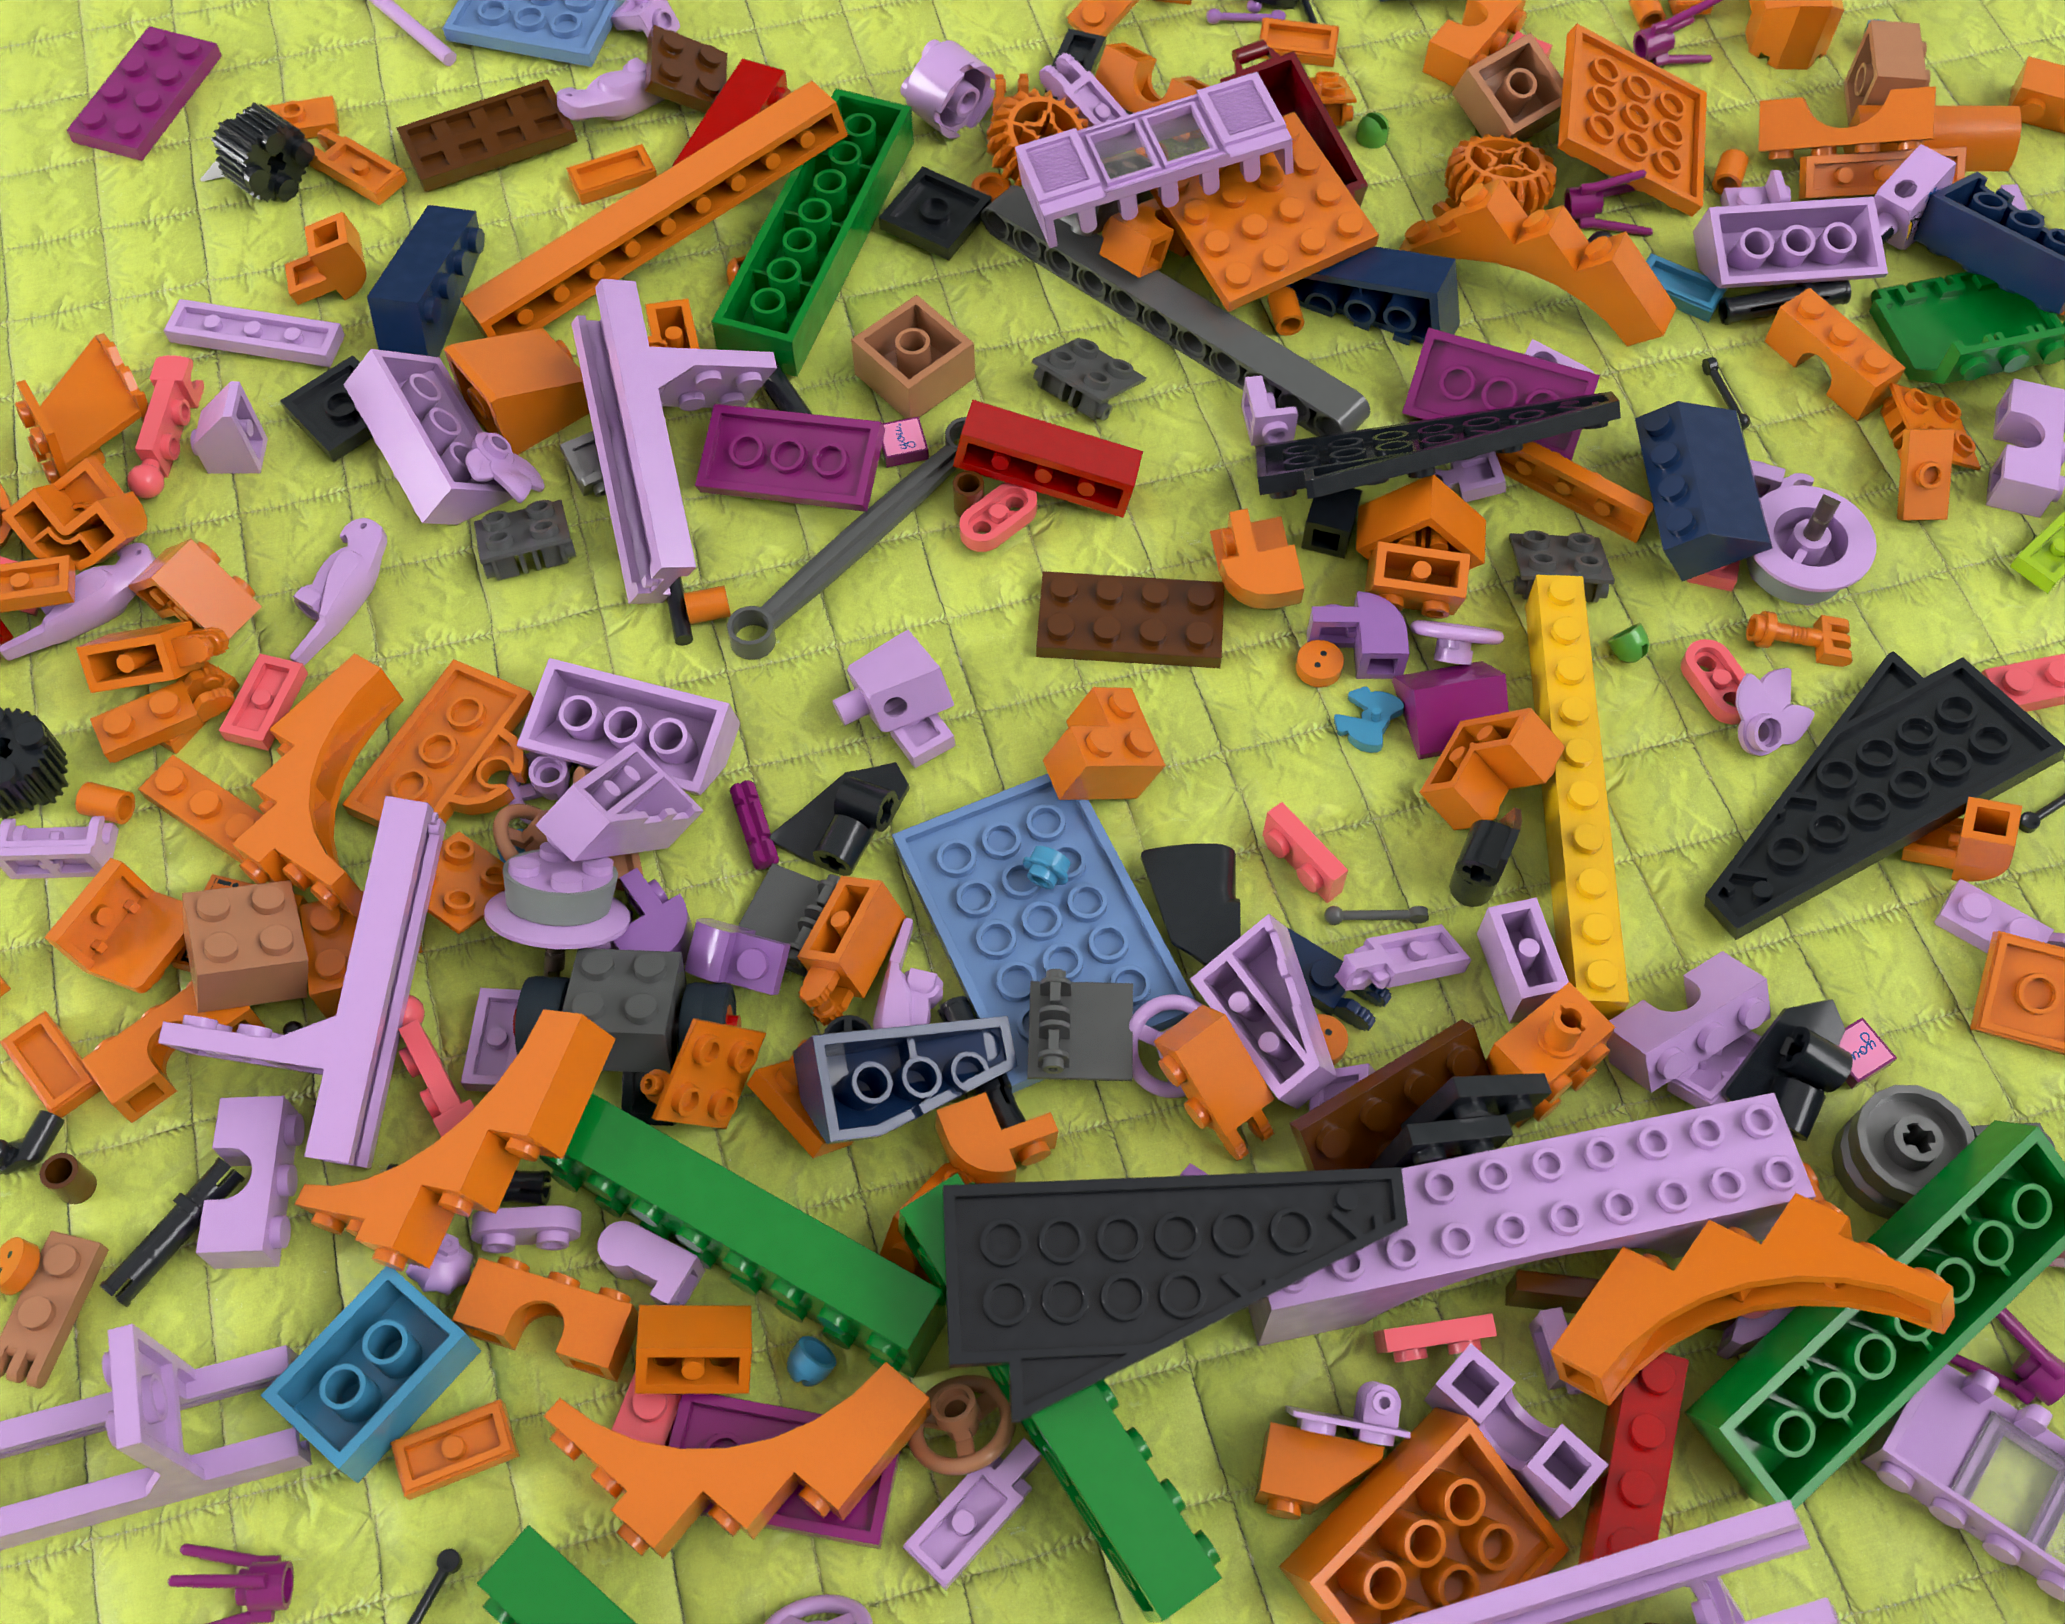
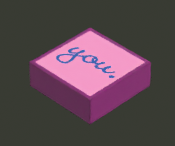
M919 416L882 423L885 427L881 450L886 468L929 459V450Z
M1863 1017L1845 1028V1033L1839 1044V1047L1850 1052L1853 1057L1852 1069L1845 1081L1851 1089L1884 1070L1897 1059Z

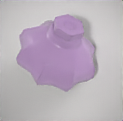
M446 1233L430 1269L409 1264L406 1269V1275L416 1281L423 1292L436 1291L449 1295L456 1287L468 1284L471 1277L470 1267L473 1262V1255L462 1248L458 1238Z

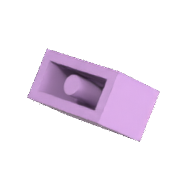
M1537 898L1488 907L1477 936L1509 1024L1519 1022L1558 992L1569 981Z

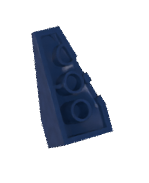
M1008 1016L812 1035L793 1051L801 1104L827 1144L879 1138L1018 1066Z

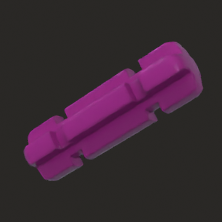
M750 780L735 783L730 788V794L754 868L764 870L771 867L772 863L777 865L779 857L774 842L770 839L771 832L755 784Z

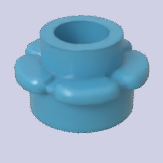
M1036 846L1031 856L1023 859L1025 868L1030 869L1027 878L1034 884L1045 889H1054L1055 885H1065L1067 883V872L1071 862L1062 853L1046 846Z

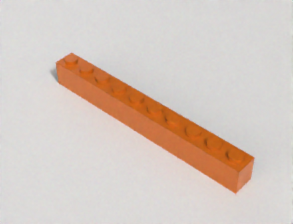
M811 80L460 298L485 338L544 327L595 295V287L601 279L619 280L848 136L836 101Z

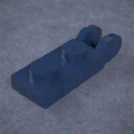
M1288 928L1313 1006L1327 1015L1337 1016L1359 1030L1369 1031L1376 1021L1373 1016L1374 1014L1355 1000L1344 998L1348 991L1335 978V974L1338 973L1343 961ZM1373 983L1363 990H1349L1379 1007H1385L1392 997L1389 992L1390 990L1386 987L1379 989Z

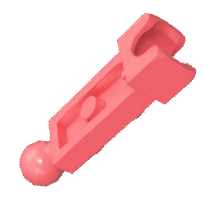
M167 355L157 357L150 375L154 391L135 446V451L142 463L133 467L127 476L128 487L131 492L134 491L137 497L149 499L161 493L165 486L164 478L169 477L173 461L179 457V441L184 426H187L190 422V408H198L204 390L203 380L191 381L193 360L191 358Z
M409 995L403 1025L398 1029L407 1047L398 1052L412 1078L420 1074L422 1075L428 1088L419 1092L442 1137L462 1121L475 1106L471 1099L464 1103L462 1102L430 1038L422 1027L425 1017L423 1004L418 998Z

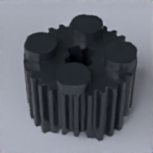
M254 102L251 106L243 109L242 114L236 113L234 120L231 118L223 122L219 121L218 125L220 127L214 130L216 137H213L211 141L214 142V147L217 149L216 154L219 157L216 158V161L220 163L218 168L222 170L221 174L261 201L262 199L268 202L270 199L276 201L278 197L280 200L287 202L297 195L299 189L297 182L302 181L301 176L306 174L304 169L309 166V162L312 161L315 155L313 144L304 138L305 134L300 129L268 107Z
M0 707V817L2 819L16 815L15 811L23 814L26 808L32 811L36 804L41 806L49 803L55 804L57 802L55 797L57 795L62 796L64 792L61 789L69 785L64 776L68 771L65 767L68 764V760L65 758L66 752L62 749L63 747L36 715L32 716L29 711L23 713L18 708L12 712L10 708L3 710Z

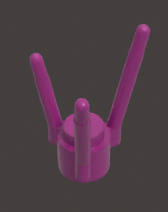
M1704 0L1665 21L1652 24V27L1637 31L1633 39L1635 54L1647 61L1652 60L1653 64L1658 67L1667 64L1710 63L1713 60L1711 55H1668V52L1675 45L1673 32L1695 22L1694 15L1723 0Z
M1645 170L1626 173L1594 183H1584L1580 187L1566 188L1564 206L1574 221L1578 220L1580 229L1598 228L1651 236L1653 234V230L1648 227L1595 219V214H1602L1604 197L1637 191L1626 183L1644 178L1646 176Z
M2006 1307L1996 1318L2026 1348L2012 1366V1371L2019 1376L2017 1381L1959 1354H1956L1949 1361L1971 1374L1979 1369L1992 1373L1999 1379V1387L2011 1392L2026 1405L2037 1397L2047 1406H2050L2065 1394V1363L2047 1350Z
M188 1543L180 1547L182 1555L247 1568L240 1569L238 1574L172 1575L168 1578V1585L170 1587L235 1588L237 1606H247L248 1611L207 1624L273 1623L275 1611L287 1610L289 1608L294 1587L292 1562L290 1560L281 1561V1555L259 1556Z

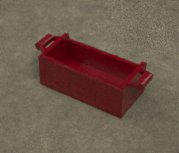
M1264 39L1232 50L1234 74L1222 78L1220 83L1258 72L1281 116L1283 117L1292 112L1296 113L1355 201L1361 207L1368 184L1296 53L1293 51L1280 56L1267 46ZM1264 56L1269 58V60L1245 69L1241 66Z

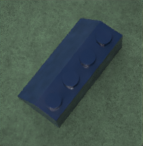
M1676 401L1635 418L1663 551L1682 581L1773 548L1739 415L1736 410Z

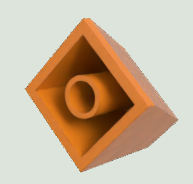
M544 328L460 342L443 348L456 385L477 422L486 432L497 433L503 436L509 442L512 452L516 455L589 414L580 367L574 363L573 357L562 340L555 342Z

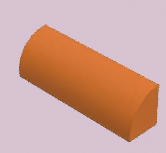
M1858 105L1849 127L1866 122L1883 105ZM1935 106L1934 140L1925 141V146L1930 149L1966 147L1965 171H2009L2020 143L2022 125L2020 107ZM1898 143L1880 144V152L1907 151L1898 150ZM1854 146L1843 147L1845 154H1854Z

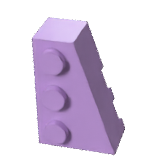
M632 742L574 783L535 826L546 835L547 841L555 850L564 853L575 862L669 848L704 810L641 748Z
M1268 914L1191 977L1190 981L1210 1008L1226 1014L1264 1081L1278 1100L1298 1109L1337 1078V1074L1288 928Z

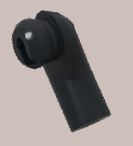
M40 1110L24 1138L9 1143L0 1139V1174L8 1175L38 1164L45 1157L65 1121L55 1114Z

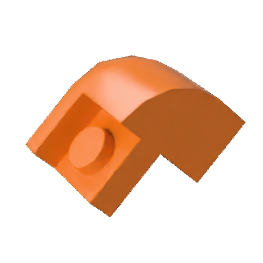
M96 456L85 458L55 483L33 488L1 514L31 553L38 559L70 555L76 570L79 571L107 561L147 529L146 513L134 491L124 493Z
M1248 508L1229 512L1228 527L1210 531L1219 574L1226 590L1232 597L1246 606L1255 609L1273 610L1297 605L1302 602L1305 588L1295 545L1288 546L1281 516L1251 522Z

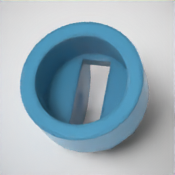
M811 1336L801 1337L790 1351L787 1359V1371L794 1382L802 1381L803 1385L808 1387L822 1382L836 1366V1358L829 1347Z

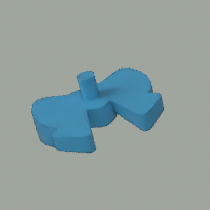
M1366 686L1350 691L1348 693V700L1364 711L1361 713V719L1340 714L1334 715L1337 734L1339 736L1348 734V741L1360 751L1377 753L1382 750L1383 734L1388 728L1390 720L1404 713V703L1390 693L1382 691L1370 692V689Z

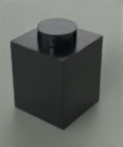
M1351 488L1313 498L1305 524L1301 548L1345 559L1363 490Z

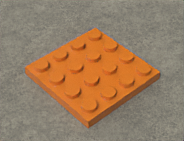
M1576 23L1568 32L1566 39L1558 149L1564 151L1570 157L1578 158L1599 169L1602 173L1613 177L1645 170L1646 176L1644 178L1626 184L1639 192H1644L1664 202L1670 208L1677 209L1691 217L1694 216L1703 207L1707 92Z
M1295 112L1282 117L1292 137L1293 173L1285 175L1275 154L1270 152L1260 155L1261 174L1253 182H1247L1240 171V162L1219 168L1220 188L1212 195L1204 193L1199 183V175L1177 181L1179 201L1173 207L1168 208L1163 205L1159 197L1158 187L1149 190L1227 312L1377 245L1379 234Z

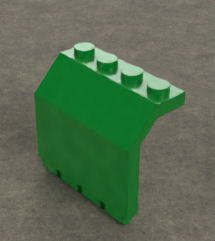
M1966 271L1946 275L1944 279L1942 277H1935L1910 282L1906 287L1900 284L1872 291L1871 300L1873 304L1869 313L1897 361L1906 367L1904 373L1908 380L1939 384L1961 380L1972 381L1981 376L2001 372L2012 373L2021 368L2040 364L2051 365L2065 359V321L2062 324L2056 313L2039 309L2035 302L2018 293L2002 290L1997 282L1983 275Z

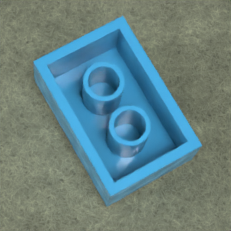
M386 1266L281 1373L261 1396L334 1466L359 1483L391 1449L390 1442L401 1438L481 1350L461 1328L395 1269Z

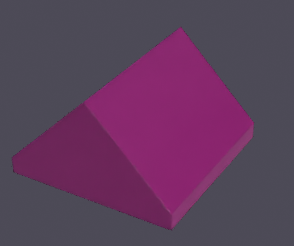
M1483 661L1473 662L1471 665L1462 664L1393 676L1392 679L1396 695L1404 703L1403 716L1418 760L1441 756L1460 721L1509 712L1506 674Z

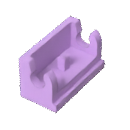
M93 816L87 827L28 828L26 825L16 826V819L14 818L3 819L0 824V868L10 879L95 877L107 861L113 858L119 829L114 823H104V816Z

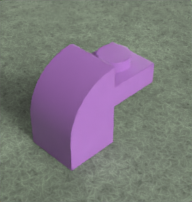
M1357 591L1353 607H1343L1338 604L1312 606L1306 632L1307 642L1326 640L1335 644L1338 648H1353L1356 679H1393V676L1404 675L1410 654L1407 626L1402 614L1391 602L1373 593Z
M638 868L620 877L626 897L640 918L630 923L629 928L622 936L613 940L615 949L681 952L683 965H685L694 931L681 894L669 900L656 879L647 882Z
M697 919L684 970L694 976L712 982H726L769 995L779 994L791 944L755 935V930L715 919Z

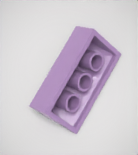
M1874 197L1709 207L1693 230L1699 270L1719 289L1885 278L1888 274Z
M370 349L343 385L421 522L426 524L457 525L514 499L496 480L480 482L472 478L465 463V456L472 448L473 438L479 432H483L442 360L439 357Z
M549 658L516 746L526 751L597 768L634 742L682 790L701 796L726 767L740 721L731 705L726 702Z

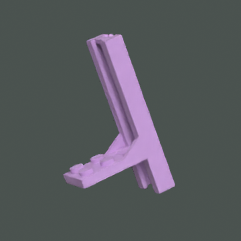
M601 279L595 287L601 314L600 321L586 320V316L577 315L571 325L628 603H663L671 595L670 586L680 576H689L696 568L663 407H680L684 411L713 408L714 404L745 407L777 369L774 352L650 347L636 281Z
M385 796L335 1016L285 1035L274 1033L270 1028L249 1024H239L237 1033H234L231 1026L218 1024V1021L192 1015H184L182 1024L163 1021L158 1043L192 1055L322 1075L304 1157L369 1169L372 1167L400 1039L398 1029L403 1025L446 828L444 821L438 818V813L433 812L434 809L427 802Z
M134 1324L108 1330L109 1352L103 1354L102 1369L105 1381L112 1388V1392L0 1421V1459L107 1430L108 1438L113 1447L147 1468L0 1507V1551L312 1465L310 1443L307 1440L300 1442L299 1431L294 1427L194 1455L188 1454L183 1449L180 1410L269 1387L299 1355L287 1345L194 1369Z
M1786 1500L1390 1624H1563L1681 1587L1691 1588L1698 1598L1697 1601L1691 1602L1697 1624H1840L1833 1605H1831L1828 1597L1745 1622L1742 1611L1720 1577L1727 1573L1811 1548L1790 1500Z

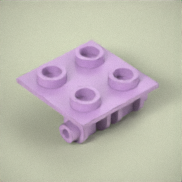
M1376 1381L1366 1382L1358 1389L1353 1418L1287 1405L1285 1408L1287 1413L1293 1417H1298V1427L1310 1432L1335 1436L1337 1425L1354 1428L1353 1437H1357L1358 1440L1392 1447L1395 1436L1410 1438L1411 1432L1398 1427L1401 1399L1398 1392L1393 1387Z

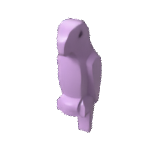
M636 57L629 60L628 64H625L623 70L600 75L590 83L587 89L577 90L573 87L559 90L557 92V106L559 111L572 121H583L591 118L620 121L656 105L665 98L645 91L646 63Z
M358 518L347 524L341 531L340 538L344 543H348V546L333 553L318 570L313 584L301 587L293 596L297 607L308 618L314 620L316 624L290 655L292 661L303 663V665L307 664L333 637L339 634L371 594L378 578L381 560L387 545V535L383 528L371 519Z
M143 543L129 544L117 553L120 559L115 565L93 567L75 576V602L41 607L46 615L42 624L0 645V653L6 660L10 661L34 651L64 643L118 617L125 611L129 602L136 595L128 585L156 559L154 554Z
M910 918L904 919L890 956L876 1006L873 1029L930 1024V1009L934 1008L942 1000L944 984L936 973L910 968L905 974L901 972L913 931V920Z

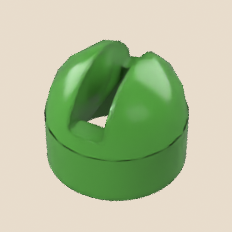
M1371 112L1361 118L1356 132L1358 143L1363 147L1371 149L1380 148L1385 145L1389 134V124L1386 117L1381 113Z
M1641 623L1617 633L1607 641L1613 653L1621 661L1627 663H1635L1649 652V638Z

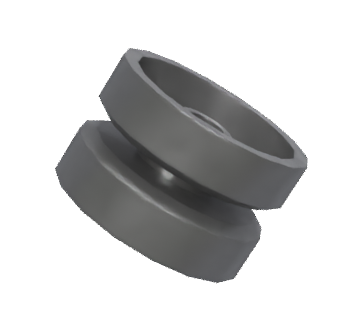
M1893 1085L1876 1092L1836 1134L1831 1153L1835 1175L1846 1194L1858 1205L1870 1213L1889 1220L1975 1139L1972 1127L1961 1110L1942 1094L1918 1085Z

